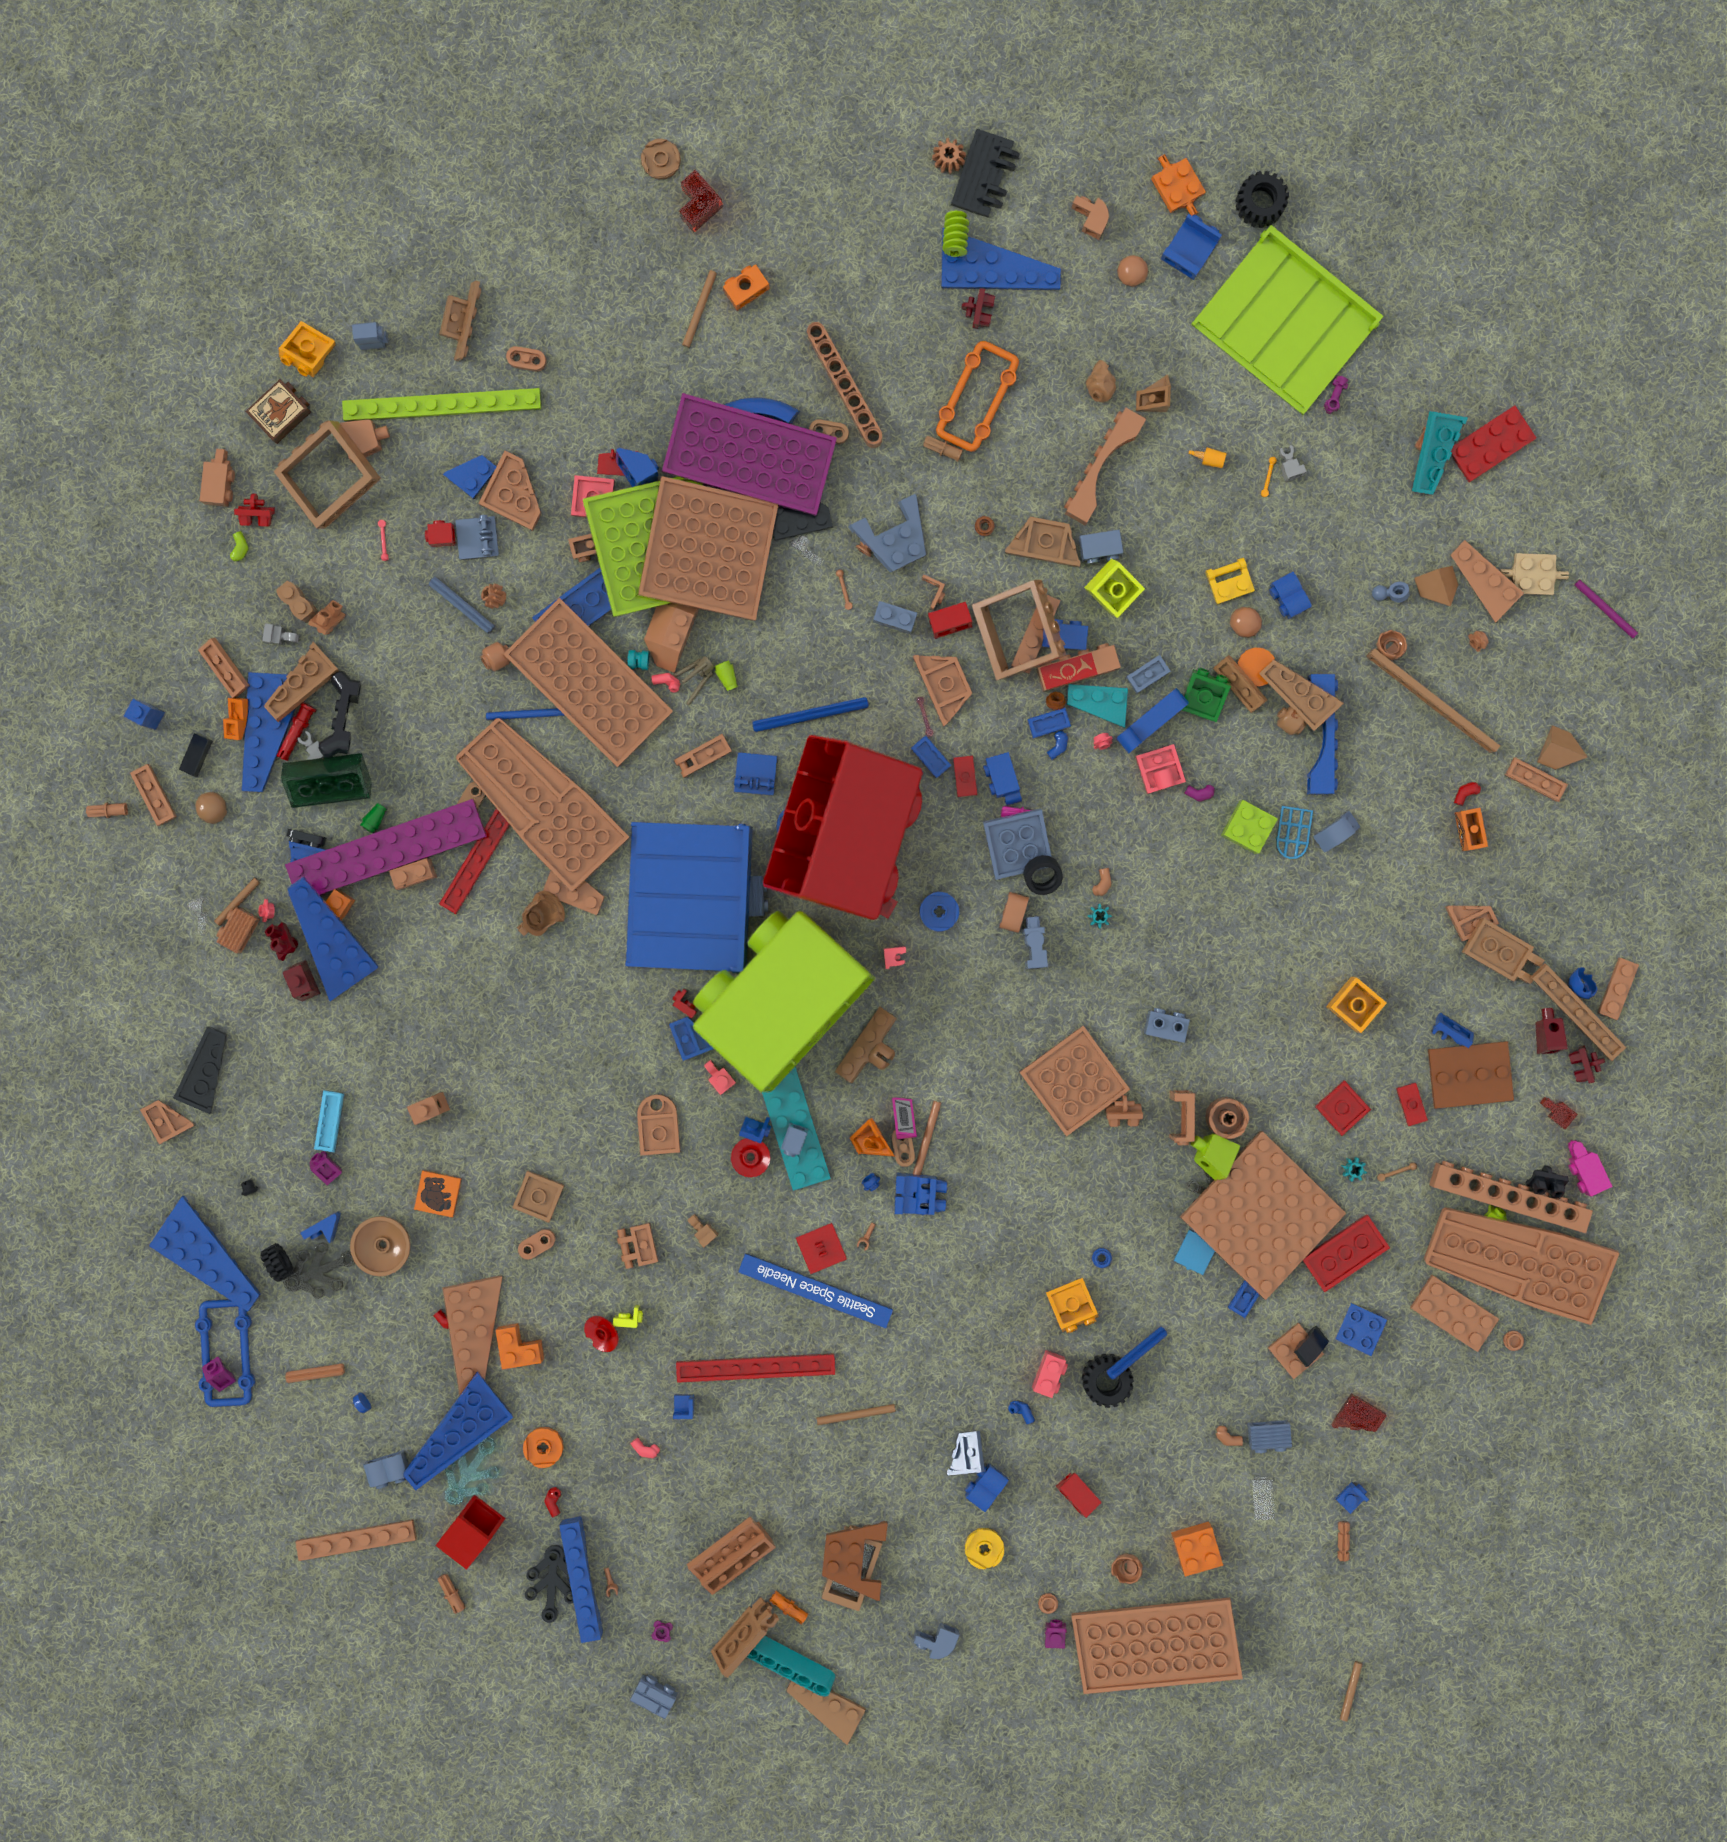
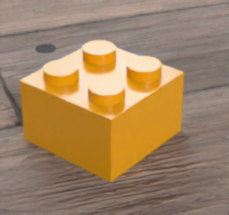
M1351 976L1326 1007L1355 1032L1362 1033L1387 1002L1357 977Z

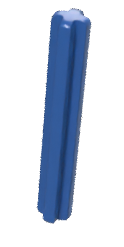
M1163 1327L1155 1330L1109 1368L1107 1375L1111 1379L1118 1377L1165 1338L1167 1331Z

